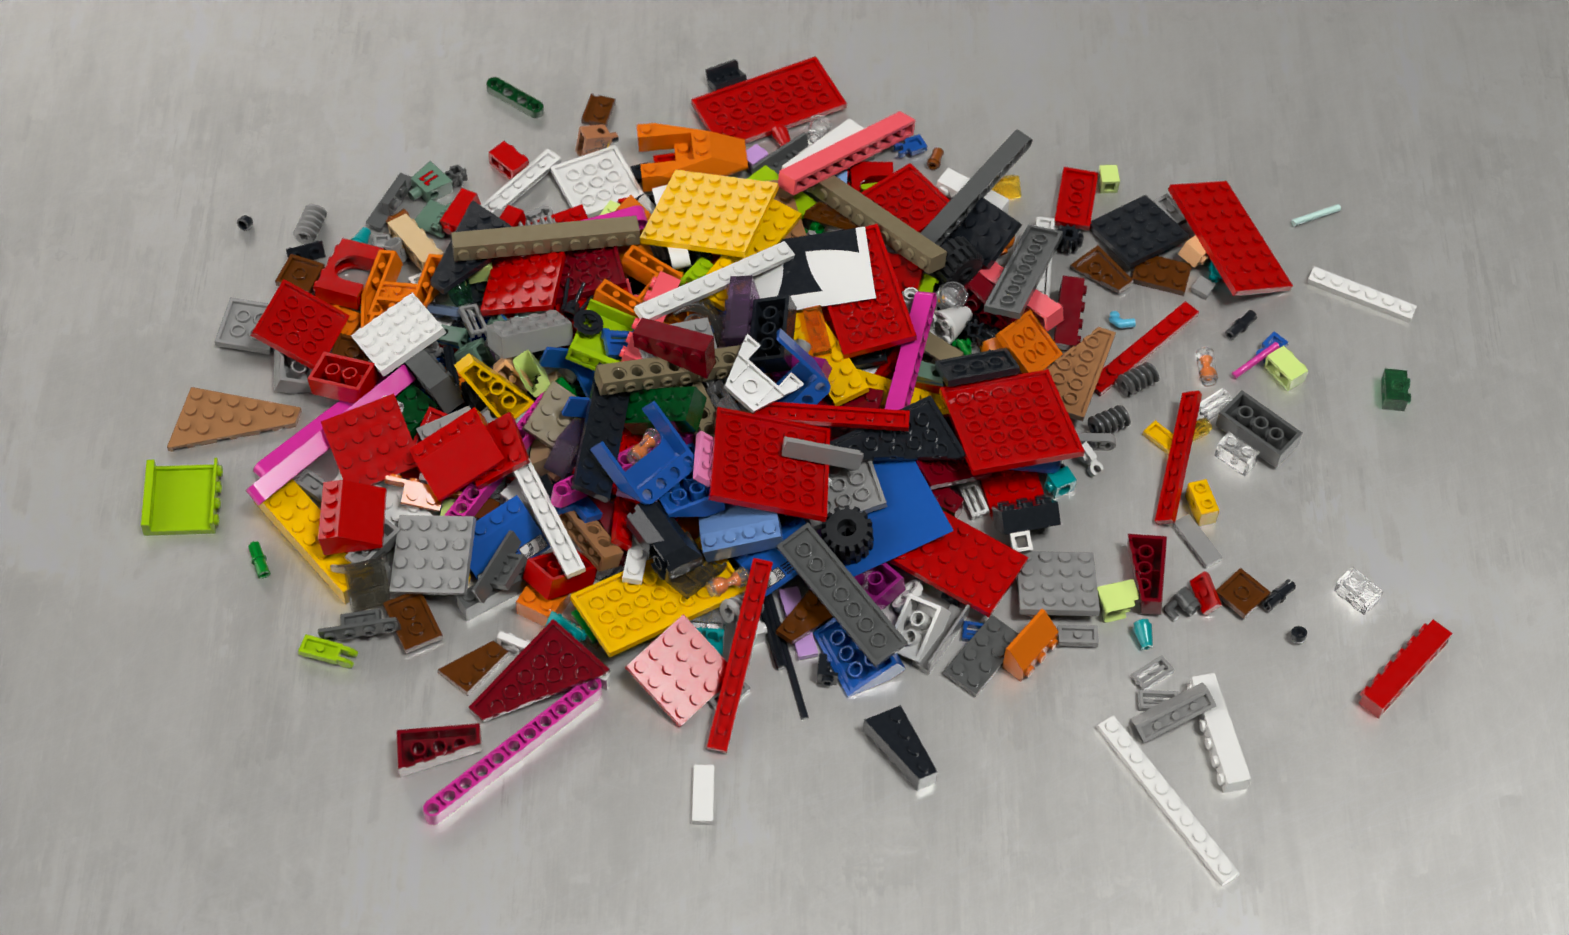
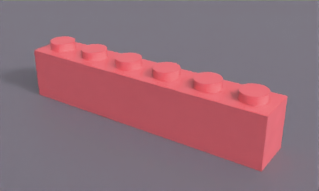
M995 262L990 269L983 265L979 272L995 287L1004 268ZM1035 289L1023 314L1031 310L1048 332L1064 320L1063 307L1061 304L1050 299L1046 294Z
M660 271L658 277H653L649 286L652 290H647L643 300L648 301L678 288L681 280ZM662 316L654 321L663 323L665 316ZM635 318L631 328L635 330L641 319ZM629 332L625 341L628 345L627 347L623 345L619 354L622 357L621 362L642 359L639 349L634 347L633 333Z

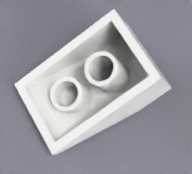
M909 594L895 625L908 644L899 650L897 654L920 663L944 631L951 612L942 606Z

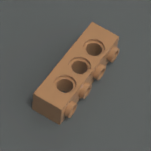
M575 511L559 514L568 535L599 572L619 566L624 552L620 547L611 543L610 535L597 520L584 523Z

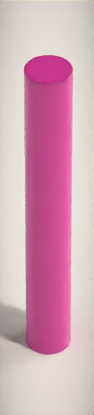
M1274 342L1232 372V376L1235 379L1240 377L1265 359L1267 355L1279 349V344Z

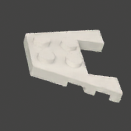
M747 334L729 373L724 389L751 413H755L800 389L804 383L793 373H790L779 386L749 360L761 345Z

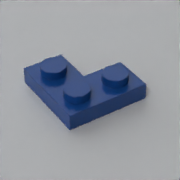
M588 496L563 508L554 506L558 515L575 511L584 523L599 520L603 514Z

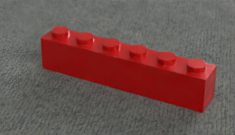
M1434 619L1429 624L1425 623L1418 631L1420 634L1417 637L1412 636L1408 641V647L1399 650L1395 656L1397 659L1394 662L1390 660L1384 668L1385 672L1383 674L1378 673L1372 681V686L1369 687L1367 685L1361 692L1362 699L1359 704L1378 719L1448 644L1453 633Z

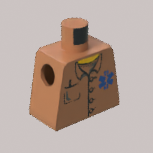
M603 124L580 126L575 151L581 157L610 147V144L618 142V134L616 132L609 133L607 127Z

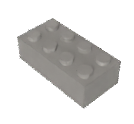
M548 310L543 314L533 313L524 318L514 317L509 321H495L493 324L487 325L488 347L502 359L518 356L526 350L533 353L543 351L546 347L557 348L571 345L573 341L572 322L556 310Z

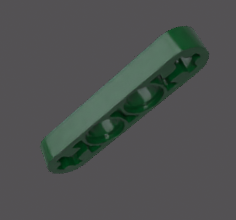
M492 77L487 80V91L493 96L530 117L539 118L543 116L544 105L541 101L500 78ZM508 91L513 93L510 96L504 95ZM521 99L526 100V102L523 104L518 103V101Z

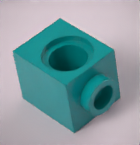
M1065 466L1056 473L1047 474L1045 488L1055 499L1075 491L1077 479L1069 467Z

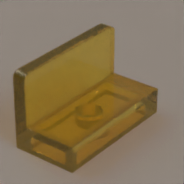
M1015 174L1003 176L991 189L1008 199L1022 196L1019 176Z

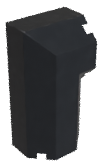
M659 500L650 505L639 503L634 507L636 510L632 515L630 512L627 515L626 526L643 547L648 558H653L654 562L651 563V566L661 580L668 582L702 565V554L675 518L668 517Z

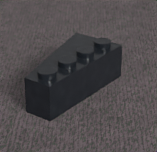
M901 705L864 720L863 732L874 741L878 749H881L888 756L890 762L900 769L902 775L917 791L936 783L938 771Z

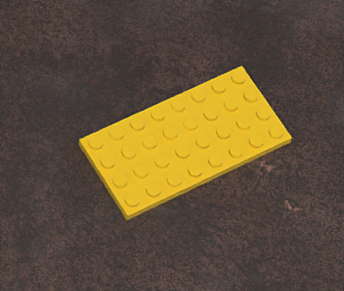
M701 537L692 540V542L703 556L702 565L668 582L661 580L651 566V563L654 562L653 558L646 561L642 585L622 582V571L571 594L570 600L610 658L662 634L683 614L690 621L719 608L723 600L744 594L746 585L741 579L740 585L731 584L724 591L716 592L713 589L714 581L719 579L728 580L737 572L727 559L707 562L702 550Z

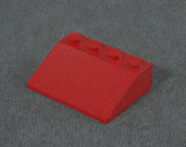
M475 407L409 448L415 463L439 502L506 461L485 417Z
M347 480L323 482L318 541L324 555L383 548L386 488Z

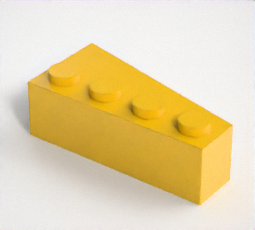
M470 353L454 365L460 375L497 418L511 412L516 419L535 402L528 393Z

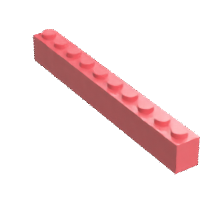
M899 111L780 170L778 186L794 196L914 135L915 119Z

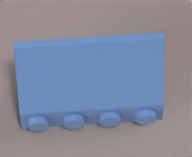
M724 503L725 510L707 517H699L702 550L707 562L774 549L783 541L779 513Z

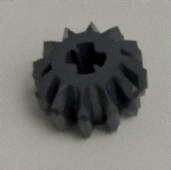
M1067 223L1065 227L1060 225L1059 229H1056L1063 231V237L1057 249H1061V253L1064 251L1068 252V254L1071 251L1076 253L1078 249H1081L1084 239L1081 228L1076 229L1075 225L1071 227Z

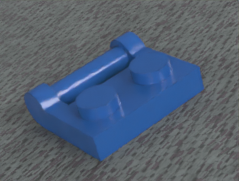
M602 328L601 338L604 341L606 356L613 359H622L619 354L623 345L626 347L628 345L625 342L626 339L611 338H627L629 332L633 333L634 329L632 331H615L609 328Z

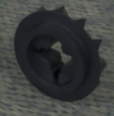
M581 310L575 314L573 319V327L577 328L578 333L582 332L585 336L591 335L593 337L595 334H599L604 325L601 316L592 310ZM585 321L591 324V326L589 327L587 324H584Z

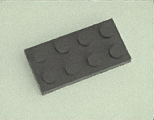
M991 615L948 665L943 674L976 697L1002 667L1006 648L1019 633Z

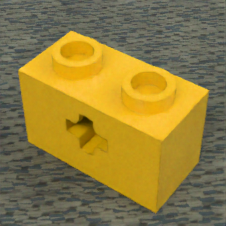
M1207 479L1188 483L1185 498L1198 526L1216 523L1220 510Z

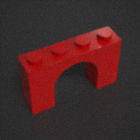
M859 162L851 166L850 169H847V180H850V183L847 184L860 192L861 184L876 183L894 173L893 162Z
M461 188L440 219L445 233L451 235L452 232H456L473 200L481 205L477 193ZM507 205L499 217L512 227L519 226L520 221L525 225L527 220L523 210Z
M342 238L339 245L335 246L334 254L328 258L327 266L322 269L320 278L314 283L313 291H315V296L328 303L358 310L361 305L364 284L344 280L338 274L353 268L371 272L379 249L384 250V248Z

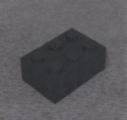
M1045 494L1034 496L1035 499L1030 500L1018 498L1013 503H1009V501L997 502L996 506H992L994 527L1005 535L1061 525L1058 502L1051 499V497H1046Z

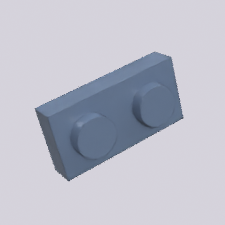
M434 303L428 305V311L433 313V317L443 318L444 315L451 316L453 320L462 319L458 312L459 307Z

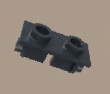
M322 240L286 249L288 258L290 254L310 260L326 257Z

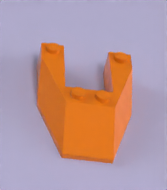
M658 123L636 124L639 152L674 149L676 161L640 164L643 192L668 185L675 170L729 176L748 169L744 139L711 131Z
M632 245L623 256L621 262L623 272L646 285L644 290L638 297H635L607 279H604L596 289L593 300L639 318L633 310L636 305L645 302L643 299L647 290H652L649 286L653 277H658L660 271L677 279H681L683 275L635 245ZM699 300L667 314L663 323L674 324L708 317L711 325L719 312L712 305Z
M379 249L361 296V328L411 293H414L428 309V305L440 293L431 286L430 280L443 255H428L418 284L396 282L403 266L396 251Z

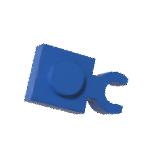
M918 134L904 139V144H895L894 151L901 150L898 152V157L902 158L907 153L914 156L925 152L928 146L921 135Z
M1274 331L1262 343L1263 348L1259 349L1256 355L1274 342H1277L1280 347H1287L1288 341Z

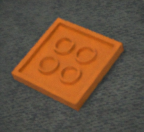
M1031 310L995 335L1003 348L1009 350L1019 365L1022 374L1041 371L1063 355Z

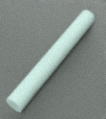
M1337 204L1292 219L1291 224L1297 226L1341 211V206Z

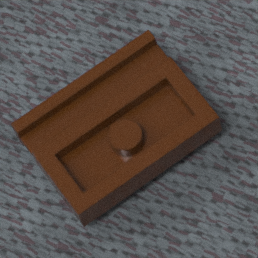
M591 93L581 118V123H589V125L603 124L607 127L616 103L615 98L601 95L594 96Z

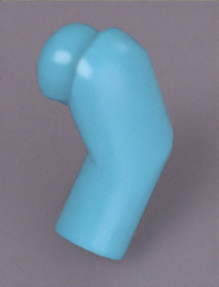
M1117 311L1110 313L1109 321L1116 327L1124 329L1136 326L1134 318L1122 319Z

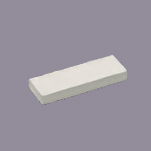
M694 765L692 824H713L714 765Z

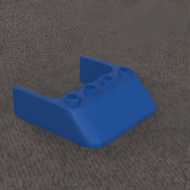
M779 329L777 331V341L793 354L799 362L776 384L779 386L790 373H793L804 385L775 402L817 405L830 392V382L815 359L782 329Z
M546 347L539 364L542 367L565 368L574 372L586 396H570L562 410V415L585 418L595 371L565 359L569 350L567 348Z
M655 401L644 406L642 410L659 432L660 443L628 470H623L604 442H600L590 448L618 489L644 505L654 503L694 470V454Z

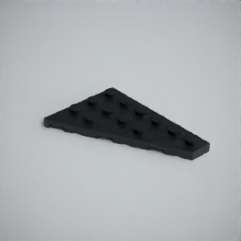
M473 200L456 232L512 226ZM451 239L430 280L431 286L442 294H446L497 258L454 261Z
M931 395L899 409L910 411L909 431L858 428L830 441V445L859 450L860 453L864 454L862 461L963 460L966 456L964 449Z

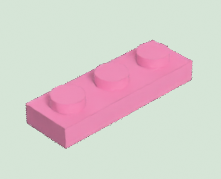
M700 431L696 434L693 479L710 487L713 437Z

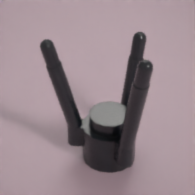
M570 278L566 279L563 304L560 310L563 311V316L573 320L575 314L584 310L588 306L590 299L594 297V295H591L581 308L579 307L578 301L586 285L585 282L581 284L575 299L567 302Z

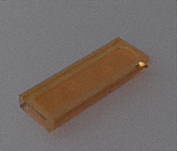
M821 305L803 308L813 357L832 353Z

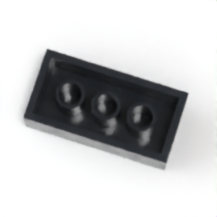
M790 294L754 299L750 336L761 346L749 360L763 373L791 370L792 354L776 339L777 331L782 329L794 340L797 307Z

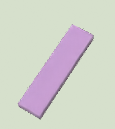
M798 586L779 590V597L786 618L802 599ZM812 631L809 635L794 643L798 660L818 656Z

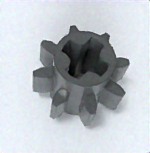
M454 165L450 166L449 171H445V175L452 180L453 187L463 186L464 181H468L466 168L462 169L461 166Z

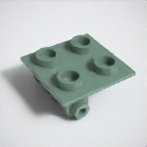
M430 199L415 218L418 227L443 239L446 233L443 231L440 219L452 202L445 206Z

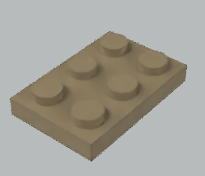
M552 381L522 429L552 450H556L576 418L562 415V410L568 398L575 395L555 381Z

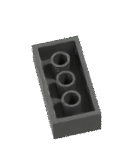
M427 347L404 362L406 367L417 378L415 381L444 413H450L465 402L461 396L463 392L453 382L455 379L451 373L446 371L441 362H438Z
M1243 390L1219 412L1216 422L1217 427L1275 468L1298 447L1303 434Z

